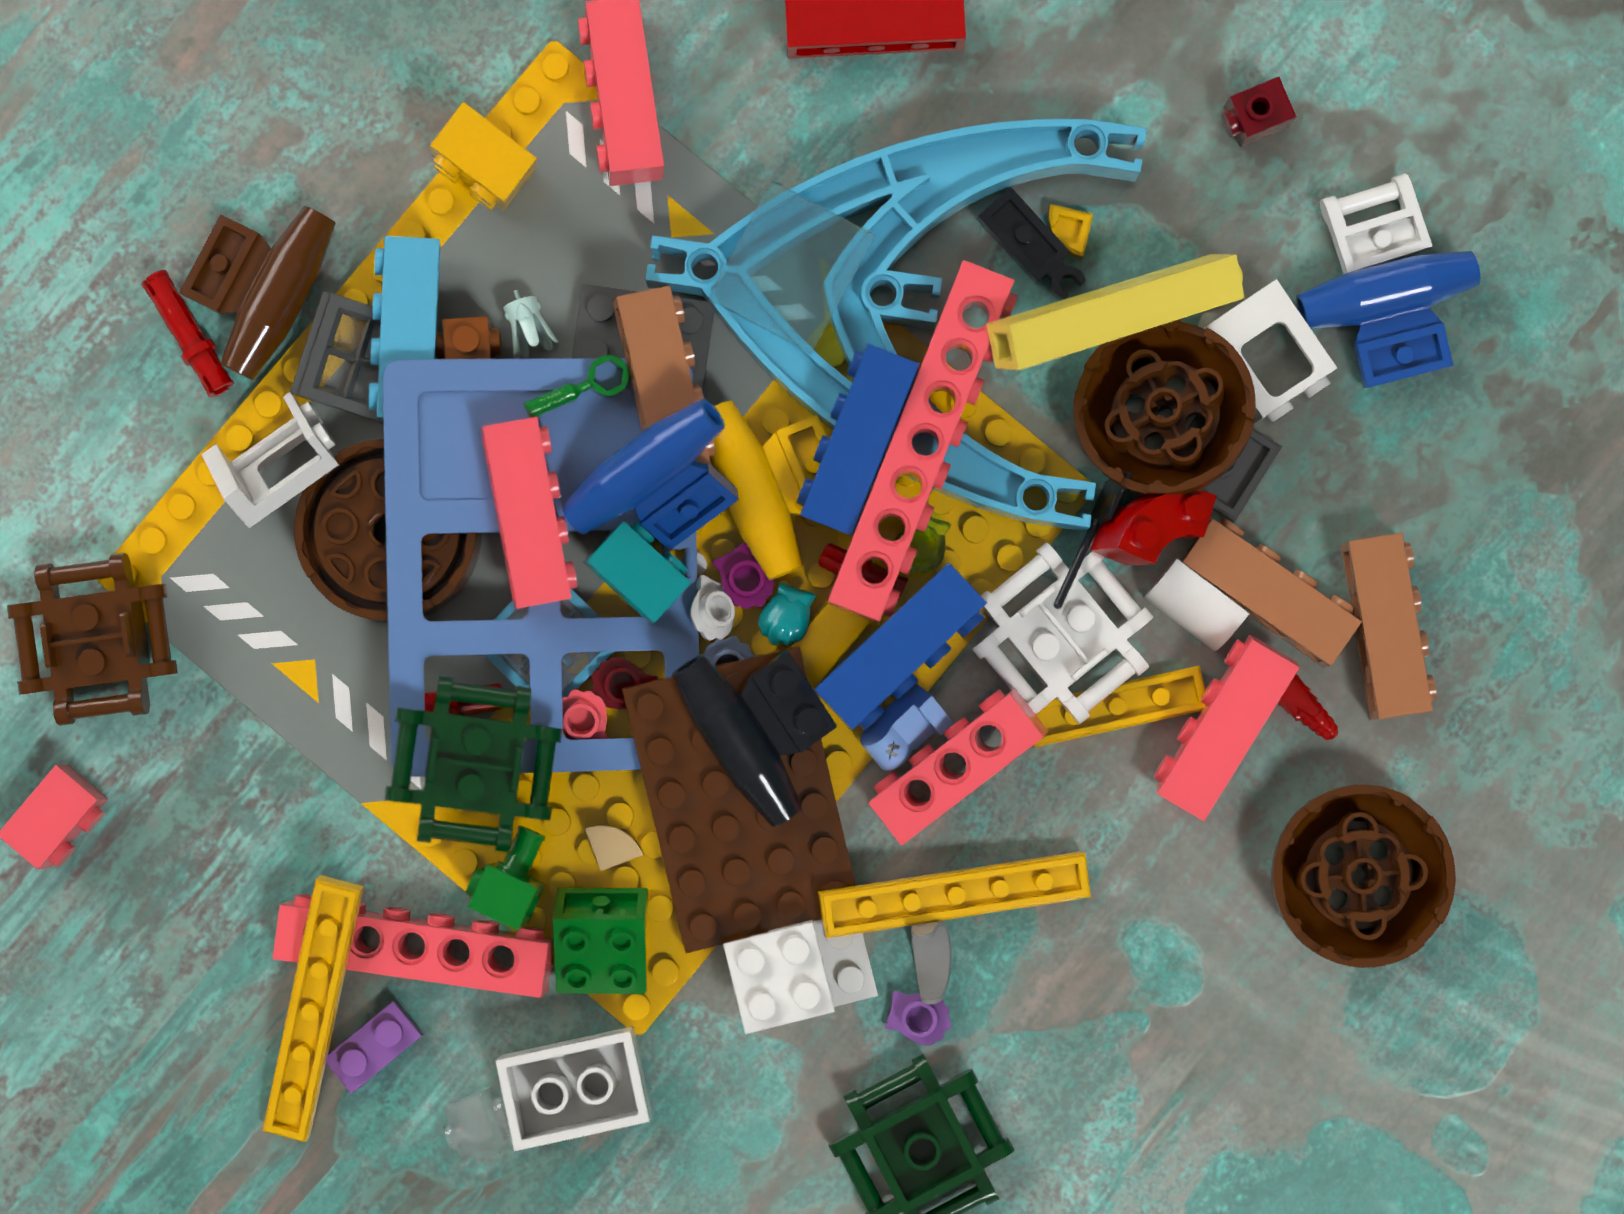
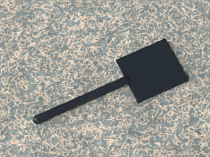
M1126 472L1123 475L1125 478L1130 479L1132 474ZM1110 479L1105 482L1090 514V528L1082 540L1054 601L1053 606L1055 609H1060L1063 606L1099 525L1111 521L1125 491V488Z

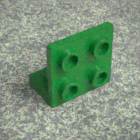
M557 887L553 913L555 982L558 993H646L645 929L648 909V888Z

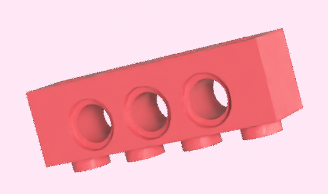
M1015 688L1006 695L1000 689L978 705L983 711L981 715L970 723L965 717H962L943 732L948 739L935 750L930 744H927L908 759L913 766L900 777L895 771H892L873 786L878 794L868 804L901 846L1047 734V728ZM985 725L996 727L1002 735L1001 745L990 747L984 744L980 738V728ZM947 753H958L965 759L966 771L964 773L955 774L947 769L945 765V755ZM922 780L926 782L931 790L930 799L926 801L916 799L910 791L911 781Z

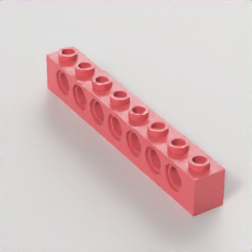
M963 260L827 604L875 623H879L882 614L888 617L892 616L901 593L892 588L899 572L908 575L918 549L909 545L916 529L925 532L934 510V506L926 504L932 487L942 489L951 464L944 462L943 459L949 444L955 447L959 446L968 424L967 421L960 419L966 402L975 405L985 381L982 378L976 377L983 360L992 363L993 360L987 326L984 325L981 328L969 327L964 322L962 313L971 307L980 308L987 316V323L997 321L999 318L1010 317L1018 295L1010 293L1014 279ZM961 349L969 355L971 365L962 371L954 370L948 366L946 354L951 350ZM937 391L949 393L954 400V408L947 413L934 411L929 404L930 395ZM920 433H928L936 439L938 448L931 455H920L913 449L912 439ZM903 475L914 476L920 482L921 492L914 498H904L895 489L896 480ZM894 517L902 522L904 535L900 539L888 541L881 537L878 531V524L884 518ZM877 559L883 562L887 568V578L878 584L867 582L861 574V567L866 561Z

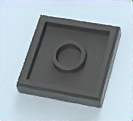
M1195 415L1188 429H1201L1205 426V419L1200 415ZM1253 428L1246 448L1234 465L1216 481L1199 489L1217 495L1213 511L1234 523L1282 446Z

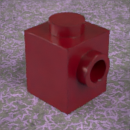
M1279 76L1230 96L1223 107L1225 112L1221 114L1227 134L1231 138L1236 136L1240 147L1289 128L1297 117Z

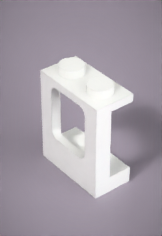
M1277 279L1204 327V329L1207 327L1225 338L1236 349L1247 365L1255 390V423L1266 416L1273 423L1294 409L1290 403L1291 399L1303 391L1309 399L1331 383L1326 376L1337 369ZM1279 323L1286 327L1311 364L1312 373L1282 395L1273 397L1268 394L1242 356L1241 348L1245 343L1272 325Z
M291 392L283 396L294 418L232 462L217 444L202 454L223 499L248 528H251L339 465L330 450L336 443L322 425L324 422L308 401L300 405ZM307 440L318 455L269 489L262 475L265 468Z

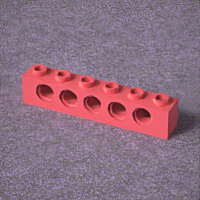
M296 894L294 900L279 905L272 959L298 963L312 895ZM360 903L346 970L537 998L543 997L549 990L554 939L545 937L544 929L525 926L517 932L499 930L500 923L494 921L473 920L472 926L454 924L455 917L451 915L430 913L426 920L410 917L411 910L404 908L384 907L383 913L366 911L367 904ZM365 926L373 927L379 933L380 944L377 949L369 948L364 944L362 931ZM408 933H416L424 940L425 950L422 955L412 954L407 949L406 937ZM453 939H460L468 945L470 955L467 961H458L451 955L450 944ZM497 946H506L513 952L515 960L511 968L501 967L495 961L494 951Z

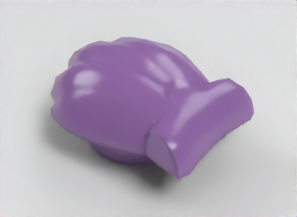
M894 991L892 994L891 1011L885 1027L890 1030H899L904 1036L915 1043L931 1046L935 1042L942 1040L944 1032L951 1027V1021L948 1018L949 1008L944 1004L943 1000L936 1004H924L921 1002L920 993L906 995L902 992Z

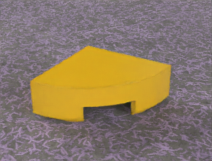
M1050 204L1048 209L1049 229L1070 251L1069 255L1082 259L1093 214Z

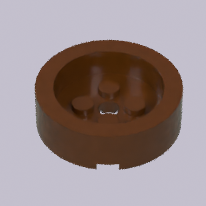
M375 439L356 443L337 452V455L334 457L339 465L303 490L295 514L294 539L297 555L306 576L328 601L353 615L374 621L388 622L386 543L377 540L374 532L376 523L382 518H386L384 439ZM482 533L426 534L421 540L423 616H427L445 606L466 585L479 558Z

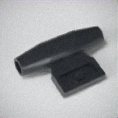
M781 652L748 675L740 693L734 689L703 654L690 659L672 673V676L693 724L734 787L772 827L778 826L796 815L801 810L802 805L781 759V755L802 753L837 728V725L790 652Z

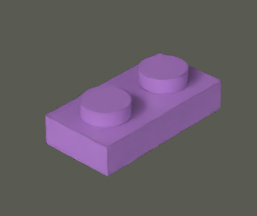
M394 1000L328 1054L326 1064L352 1094L424 1034L401 1005Z

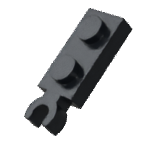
M1012 187L1008 188L978 215L977 220L1036 285L1045 276L1051 281V292L1057 300L1061 301L1068 298V294L1060 285L1062 279L1071 278L1079 287L1085 283V277L1078 268L1066 266L1062 262L1070 254L1067 247Z

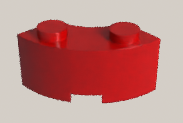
M1201 490L1182 495H1141V497L1132 500L1126 505L1118 507L1111 521L1101 525L1093 539L1090 551L1125 566L1155 564L1162 549L1174 539L1205 537L1217 495Z

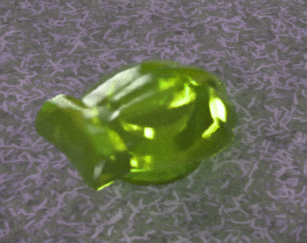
M930 517L925 532L915 530L909 546L918 550L909 572L920 571L921 573H927L939 567L945 553V534L951 526L949 522ZM904 528L897 535L895 541L904 535Z

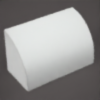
M1175 559L1168 564L1143 597L1214 652L1225 644L1249 615L1247 611L1179 559Z

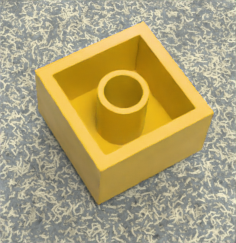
M462 102L430 144L432 157L434 158L433 162L435 163L434 168L453 183H456L461 178L471 186L469 189L471 191L470 195L490 211H492L495 205L502 211H505L536 170L537 158L465 102Z

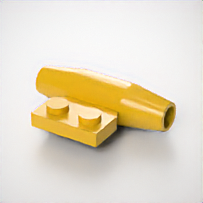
M733 400L715 405L714 407L724 420L725 428L714 439L715 455L709 457L711 466L738 490L739 500L729 507L737 529L769 581L794 572L803 566L790 514H801L803 506L797 504L799 493L805 479L814 480L820 463L813 461L822 436H826L818 415L775 431L769 440L761 446Z

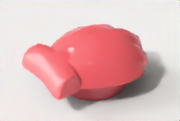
M573 689L567 697H562L563 734L567 739L608 738L605 732L607 711L601 697L595 695L592 691L582 692L578 689Z

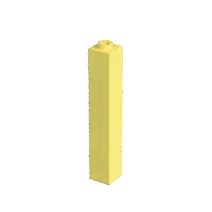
M1237 254L1206 255L987 323L986 326L995 368L1022 370L1244 299L1243 273L1238 265Z

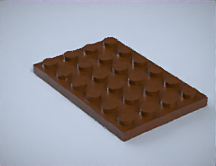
M798 645L714 666L734 689L740 693L748 675L781 652L789 651L807 679ZM673 676L622 688L685 953L722 945L726 942L766 933L769 930L812 919L813 921L820 920L822 918L818 891L856 886L821 739L802 753L781 755L802 808L786 822L772 827L734 787L693 724Z

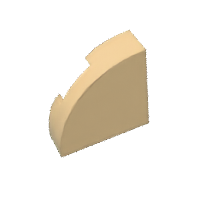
M605 825L585 828L601 871L644 855L637 841L618 828Z

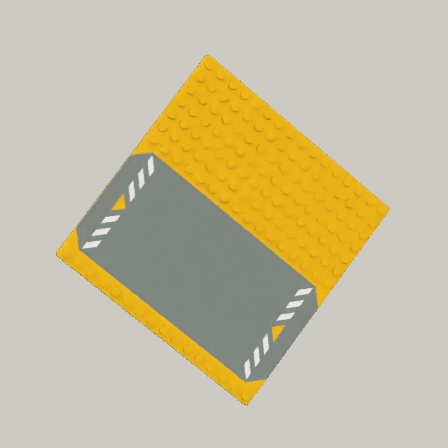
M552 41L547 44L485 117L537 158L536 170L506 210L502 211L496 205L492 211L488 210L470 195L471 191L469 189L471 186L461 178L456 183H453L438 172L385 236L440 239L437 332H443L442 319L488 316L493 324V328H500L502 355H495V359H522L519 350L517 356L514 357L511 324L505 318V311L503 309L506 304L516 300L514 290H518L520 298L528 296L537 297V302L541 305L540 314L558 340L556 343L550 338L553 349L549 351L543 348L540 341L534 347L528 343L529 355L526 359H571L582 284L637 292L654 289L648 288L645 280L648 264L656 265V273L683 274L686 259L661 253L660 261L652 260L650 249L652 235L708 244L759 207L660 125H658L664 161L663 179L609 186L608 173L599 172L596 145H603L601 129L593 130L590 103L597 102L595 87L586 86L584 63L562 44ZM384 237L336 292V295L373 306V294L382 293L383 281L382 275H375V249L384 248ZM801 243L772 261L750 278L790 327L825 361L849 381L853 382L854 378L847 376L849 366L834 333L823 293V283L832 267ZM702 260L695 265L693 274L699 279L708 280L714 277L718 267L712 261ZM671 291L672 296L679 295L680 298L706 301L701 295ZM715 313L703 389L704 399L708 400L713 406L733 400L761 446L769 440L775 431L814 416L762 369ZM342 314L332 346L356 353L366 322ZM312 321L114 554L126 553L129 556L134 588L166 584L168 597L163 598L168 638L175 648L466 892L467 886L477 868L481 870L482 867L486 868L487 864L498 861L503 862L507 852L495 851V846L433 838H431V843L418 842L416 840L421 805L384 800L386 786H391L393 774L390 741L388 622L370 620L340 609L328 601L306 576L297 555L294 539L295 514L303 491L251 528H248L223 499L202 456L205 451L217 444L232 462L294 418L283 396L291 390L313 323ZM882 322L896 353L901 357L922 365L928 347L902 325ZM374 325L364 355L365 357L371 358L372 338H380L381 326ZM329 354L319 386L343 394L353 362ZM361 365L351 397L369 402L370 383H378L379 370ZM945 391L934 392L929 397L942 413H947L954 408L952 396ZM980 391L975 405L966 402L960 419L968 422L964 433L994 454L1021 468L1040 475L1091 482L982 391ZM293 395L300 405L308 401L324 422L322 425L336 443L330 449L333 456H336L337 452L356 443L384 439V424ZM821 422L826 436L831 438L833 430ZM307 440L265 468L262 475L269 489L318 455ZM903 475L896 480L895 489L904 498H914L921 492V485ZM1029 488L1023 493V501L1029 509L1038 511L1045 508L1047 501L1043 491L1038 488ZM932 489L926 504L934 506V510L925 532L916 529L909 545L918 550L908 575L902 572L898 573V575L908 578V581L894 608L892 616L948 563L958 571L980 596L986 591L992 593L1037 556L1036 550L1047 542L1050 545L1064 528L1010 519L976 508ZM1057 493L1054 509L1056 512L1075 516L1087 500L1082 499V494ZM729 507L696 531L697 552L701 553L707 561V569L703 575L721 584V573L712 562L730 553L741 543L745 542L737 529ZM800 515L791 517L803 567L774 579L773 593L771 596L766 597L763 606H751L749 609L734 606L733 627L730 634L726 635L723 639L736 636L741 643L749 645L750 651L754 656L788 648L790 645L783 643L772 645L768 637L761 634L758 619L762 609L777 595L779 583L785 581L795 588L813 592L817 595L810 606L811 621L828 601L838 576L818 565L820 555L828 543H833L848 551L854 535H848ZM887 517L878 524V531L885 540L896 541L904 535V526L897 518ZM386 518L379 520L374 529L377 540L382 543H386ZM568 531L569 543L561 545L564 561H572L575 568L577 588L572 590L601 618L642 617L583 563L611 531H589L585 534L578 531ZM482 533L479 558L468 582L449 603L439 610L424 616L426 620H494L513 601L500 533ZM654 537L655 540L650 545L662 555V543ZM685 548L670 550V553L678 560H681L685 554ZM873 559V563L887 569L883 562ZM697 573V579H698L702 574ZM113 578L97 579L105 589L115 591ZM142 601L144 621L148 624L145 601ZM560 601L561 614L566 618L572 611ZM983 608L979 611L985 618L964 638L958 632L949 638L946 643L952 649L931 669L923 663L912 673L918 679L917 685L927 692L932 688L990 618ZM882 614L879 623L871 621L819 684L891 617ZM699 632V655H704L706 647L713 643L716 638L705 640ZM657 650L615 651L606 660L608 661L613 657L624 658L635 664L645 674L658 676V679L665 678L664 656ZM570 652L566 654H568L573 659L579 652ZM584 653L567 672L579 674L588 665L587 654ZM507 654L517 665L526 658L524 654ZM485 655L430 656L424 661V693L437 691L439 676L453 677V682L472 685L498 683L502 685L503 689H517ZM561 661L563 669L566 665ZM529 668L525 671V673H526L528 676H529ZM591 676L578 690L582 692L592 691L594 683ZM890 694L879 706L885 710L896 698ZM819 697L837 725V728L821 738L837 802L873 758L860 743L864 730L857 725L851 731ZM530 706L527 717V724H530ZM504 707L501 710L465 715L512 721L513 708ZM606 707L607 723L605 732L608 738H633L627 709H611ZM425 725V737L429 742L431 726ZM642 771L552 772L548 805L552 806L551 820L514 816L511 844L516 836L519 825L532 829L546 837L542 841L528 872L532 878L545 883L546 886L527 926L544 929V936L553 938V913L557 887L648 888V909L645 929L646 993L587 994L625 1027L634 1026L635 1034L641 1035L647 1031L716 946L685 953ZM520 773L516 801L530 803L534 773ZM424 776L411 777L410 788L422 790ZM435 807L434 820L498 827L499 814ZM598 825L618 828L637 841L644 855L601 871L585 828ZM507 926L511 931L517 932V930ZM553 953L552 965L555 967V960H554V953Z

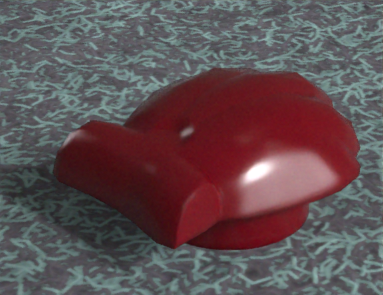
M613 657L608 661H603L600 664V669L591 675L594 683L592 692L602 698L607 708L626 709L622 688L657 680L658 676L645 674L635 664L624 658Z

